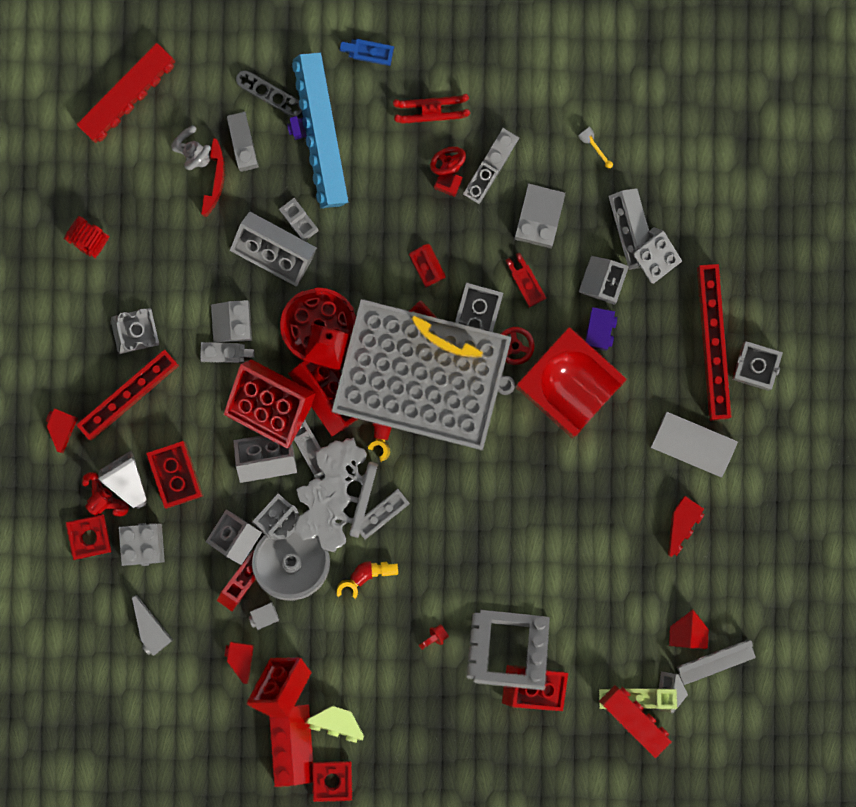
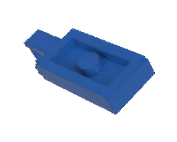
M360 39L352 40L351 43L341 42L340 51L349 53V57L353 59L391 66L394 46Z

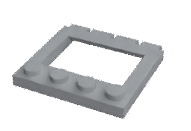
M487 610L473 613L471 624L473 629H471L470 645L472 646L469 647L468 662L470 663L468 664L467 678L474 679V683L544 690L550 617ZM491 623L530 627L526 676L487 672Z

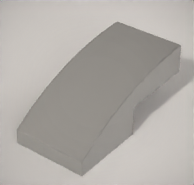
M295 198L279 209L302 240L306 241L319 231Z

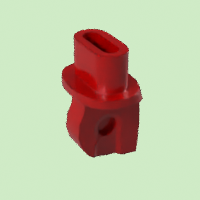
M441 624L435 628L431 627V637L419 644V647L422 650L434 641L442 645L449 635Z

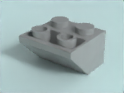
M591 256L579 293L615 305L629 266L613 260Z

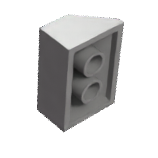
M262 435L234 440L235 461L240 483L297 473L293 442L287 449Z

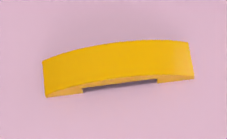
M413 316L412 320L422 335L440 349L463 357H482V351L465 343L463 349H460L429 332L432 327L431 324Z

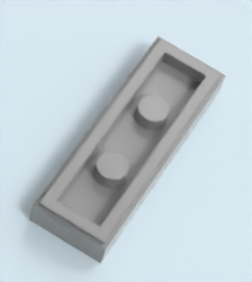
M399 489L364 516L360 534L365 540L410 504Z

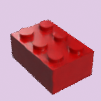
M185 441L147 453L165 509L204 497Z

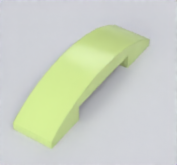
M599 689V700L610 689ZM626 689L630 694L628 698L632 702L636 700L643 708L677 709V689ZM600 703V709H606V708Z

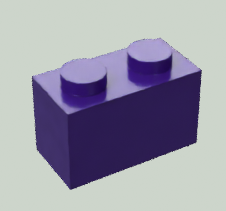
M592 307L585 342L592 348L607 351L608 347H612L614 336L611 335L612 328H616L618 318L614 316V311Z

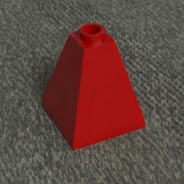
M313 324L303 361L340 371L351 334Z

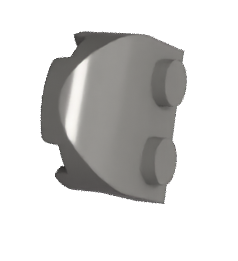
M278 493L252 523L269 538L282 540L295 532L299 513L294 505H291Z

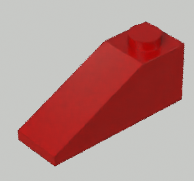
M254 550L217 599L220 604L232 612L256 580L252 567Z

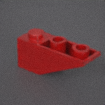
M686 496L682 497L672 512L668 549L669 557L677 556L683 548L681 543L684 539L688 540L694 531L691 528L695 522L699 524L704 517L702 513L704 508Z

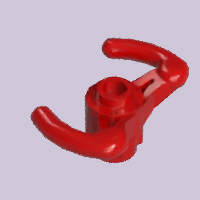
M89 472L82 477L83 486H87L89 480H92V496L87 500L86 509L91 514H101L105 509H114L112 511L114 516H125L129 512L130 507L127 502L113 498L111 491L103 488L98 474Z

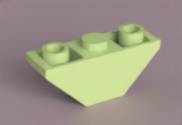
M328 707L305 721V724H309V728L312 730H328L327 734L338 737L339 734L346 736L345 740L354 743L364 738L352 712L341 708Z

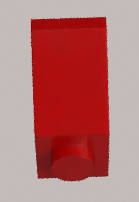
M54 408L53 412L50 411L46 418V422H48L47 428L57 452L64 453L78 418Z
M231 641L230 645H226L224 657H228L227 662L242 683L248 684L254 645Z

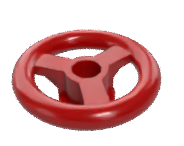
M455 146L442 149L431 159L430 168L433 173L438 175H453L458 172L465 162L466 153L462 148ZM451 152H457V153H458V154L453 155V156H445V154L451 153ZM438 159L443 163L440 169L436 168Z
M520 327L505 329L501 335L507 336L510 334L511 336L507 356L519 354L521 351L526 353L520 359L506 357L505 362L511 365H520L527 362L533 355L535 348L533 337L527 330ZM516 333H520L527 338L529 347L523 346L522 342L517 339ZM517 343L519 348L514 350L512 344Z

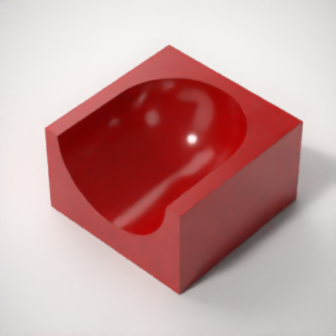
M569 327L515 388L573 439L627 379Z

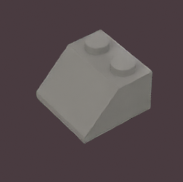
M248 300L211 305L213 343L252 341L250 302Z
M226 509L206 542L226 557L242 565L262 532Z

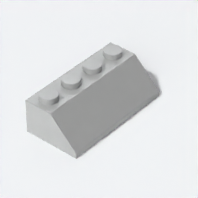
M249 212L239 226L230 251L297 287L317 247Z

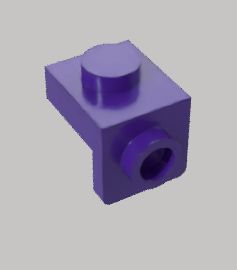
M297 116L291 117V123L287 124L289 135L293 134L295 140L307 137L306 129L303 127V118L298 119Z

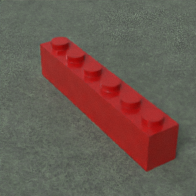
M156 43L76 125L95 144L97 141L101 142L108 135L106 132L111 127L115 128L121 122L120 118L124 114H129L134 109L133 105L138 100L141 101L148 94L146 91L151 86L155 87L161 81L160 77L164 73L168 74L174 68V59Z
M164 349L80 421L77 427L88 440L92 441L180 365Z

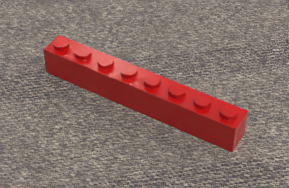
M719 264L700 265L697 268L709 421L730 419L731 407Z

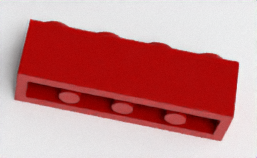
M614 685L599 702L656 758L672 742L668 738L670 734L662 726L658 728L655 725L657 721L649 713L645 715L641 711L643 707L636 700L632 702L628 698L630 694L625 688L621 687L619 689Z

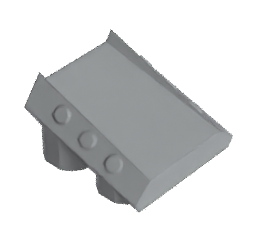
M151 308L140 309L130 313L124 312L111 317V325L119 354L159 345Z

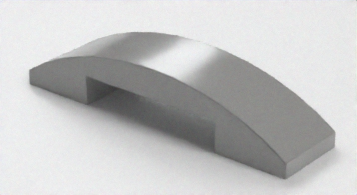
M304 420L294 441L314 477L322 480L325 474L317 465L315 454L321 447Z

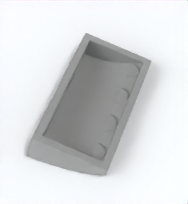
M665 412L651 448L722 478L738 441Z

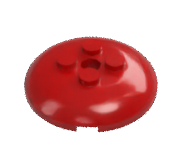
M326 288L302 291L296 294L283 310L280 322L281 335L287 348L295 356L303 360L313 324L320 323L325 327L349 333L352 336L356 315L349 301L338 292ZM350 336V339H349V342H348V346H347L346 352L348 351V347H349V343H350V340H351V336Z

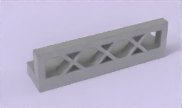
M745 640L677 666L676 668L683 685L756 658L752 649V641Z

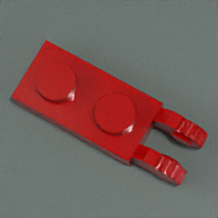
M519 252L516 254V258L523 268L516 271L512 260L508 258L505 261L512 272L511 275L530 308L545 300L546 296L529 265L526 264Z

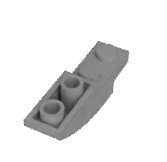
M505 128L501 130L463 195L478 204L481 203L520 137Z

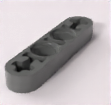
M242 71L237 75L236 82L241 89L290 117H299L302 114L299 100L248 71ZM249 76L248 80L254 83V80H257L252 90L250 89L252 87L250 84H242L241 77ZM263 84L267 87V91L265 94L260 95L256 92V88L258 85ZM281 94L284 98L283 102L275 104L273 96ZM287 99H290L288 103L292 106L298 104V112L294 111V113H291L292 110L287 105L285 109L282 108L285 106Z

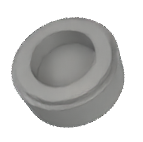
M502 376L498 392L502 395L511 394L514 391L515 382L510 376Z

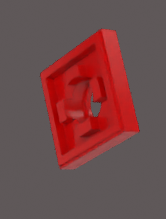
M104 514L65 522L73 560L112 552ZM92 530L96 533L97 539L93 544H86L83 541L85 531Z
M351 761L312 762L313 802L352 801ZM329 774H336L339 777V784L334 788H330L325 784V778Z

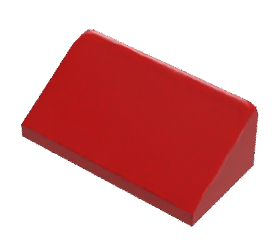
M430 244L423 245L409 253L425 288L446 278Z

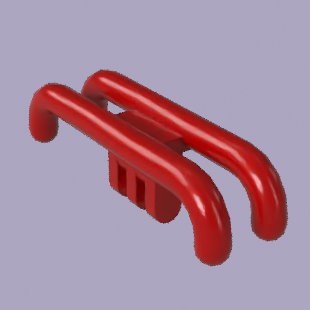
M468 94L454 97L405 101L395 99L393 101L394 107H422V114L407 116L397 114L394 116V120L397 123H415L466 118L470 115L469 109L441 113V105L464 103L468 101L469 96Z

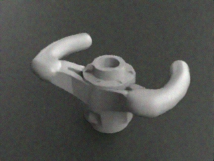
M190 126L181 132L171 145L172 151L184 154L187 160L184 167L187 170H192L195 167H204L210 161L209 151L211 147L209 145L203 147L197 141H191L187 144L182 143L185 138L196 131L195 126Z

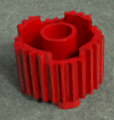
M78 216L63 239L70 244L73 243L80 251L96 259L110 236L104 233L98 226L91 225L87 220Z

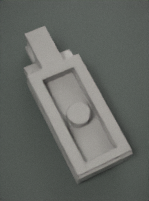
M201 342V362L240 363L244 362V358H254V349H244L245 345L240 343Z

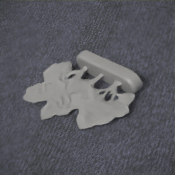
M347 438L343 442L335 440L327 447H322L316 451L317 465L324 472L325 477L322 480L315 478L309 482L308 486H301L296 489L300 502L309 507L308 511L299 516L295 525L296 533L299 534L302 540L318 536L322 549L335 552L338 547L346 544V537L342 531L343 525L346 523H352L350 536L359 537L378 463L369 462L366 473L362 476L359 474L357 466L364 462L367 453L363 448L356 446L354 438ZM351 461H355L356 465L354 466ZM347 465L353 469L352 473L355 474L354 476L347 472ZM347 477H350V478H351V480H349V481H346L345 479H346ZM354 480L362 484L359 498L347 494V486ZM349 502L357 503L354 518H349L343 512ZM336 519L342 520L341 523H336Z

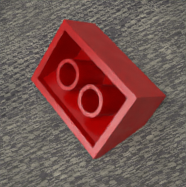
M301 657L270 658L247 704L272 718H288L312 672Z

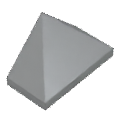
M661 672L659 689H677L678 708L688 695L679 674ZM656 708V710L664 711V712H669V713H674L675 710H676V709H657V708Z

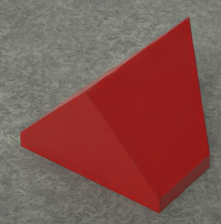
M691 610L670 626L669 646L708 649L709 629L694 610Z

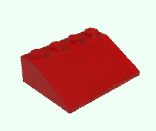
M251 359L240 364L223 415L288 449L309 413L316 393Z

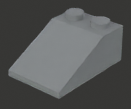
M528 184L515 240L552 249L565 193Z

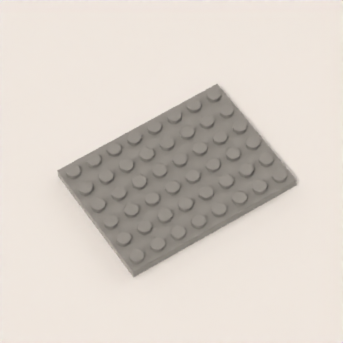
M361 299L332 412L483 450L511 337ZM413 316L431 324L432 327L429 330L431 334L460 349H463L465 343L482 351V357H463L440 349L422 335L412 320Z

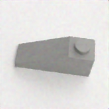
M246 112L227 116L239 171L259 168Z
M134 596L132 601L140 638L143 643L142 648L148 655L152 654L154 656L170 644L173 639L138 596Z

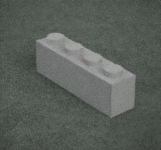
M636 188L623 190L609 196L629 270L641 268L633 256V252L651 238L648 233L649 229L638 189Z

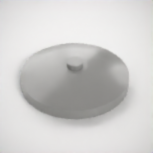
M295 531L288 538L275 540L264 535L254 550L252 567L257 582L269 595L281 600H299L313 594L322 586L329 573L330 555L327 550L322 549L318 536L302 540Z

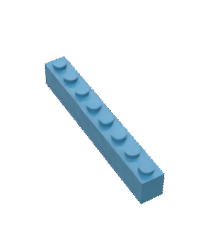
M321 53L300 54L293 59L292 68L296 75V89L299 91L300 96L299 106L303 113L302 122L307 134L306 144L310 151L309 161L314 172L313 182L317 189L316 199L320 209L339 207L348 203L322 56Z

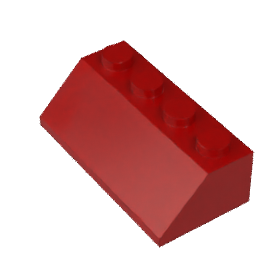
M304 361L288 373L294 382L316 393L311 407L332 437L358 420L357 418L332 412L341 378L340 371Z
M309 704L295 705L288 718L270 717L275 787L313 782L312 736L309 724H305L306 719L310 718Z

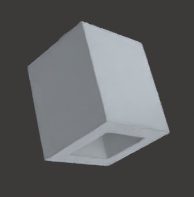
M273 602L251 611V616L249 617L252 627H256L257 630L280 620Z

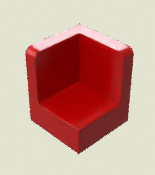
M457 174L455 176L439 175L434 189L455 197L463 177Z

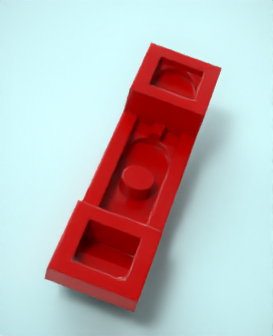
M214 138L210 158L217 161L212 196L204 195L201 213L203 217H207L217 204L225 177L222 149L218 140Z

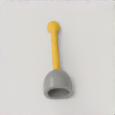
M588 127L578 137L584 143H591L604 160L605 166L611 168L613 163L608 161L593 141L595 134L591 127Z

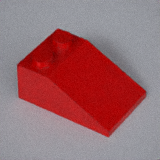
M507 665L506 674L526 676L527 667ZM546 670L544 690L504 686L502 703L517 708L563 711L568 673Z

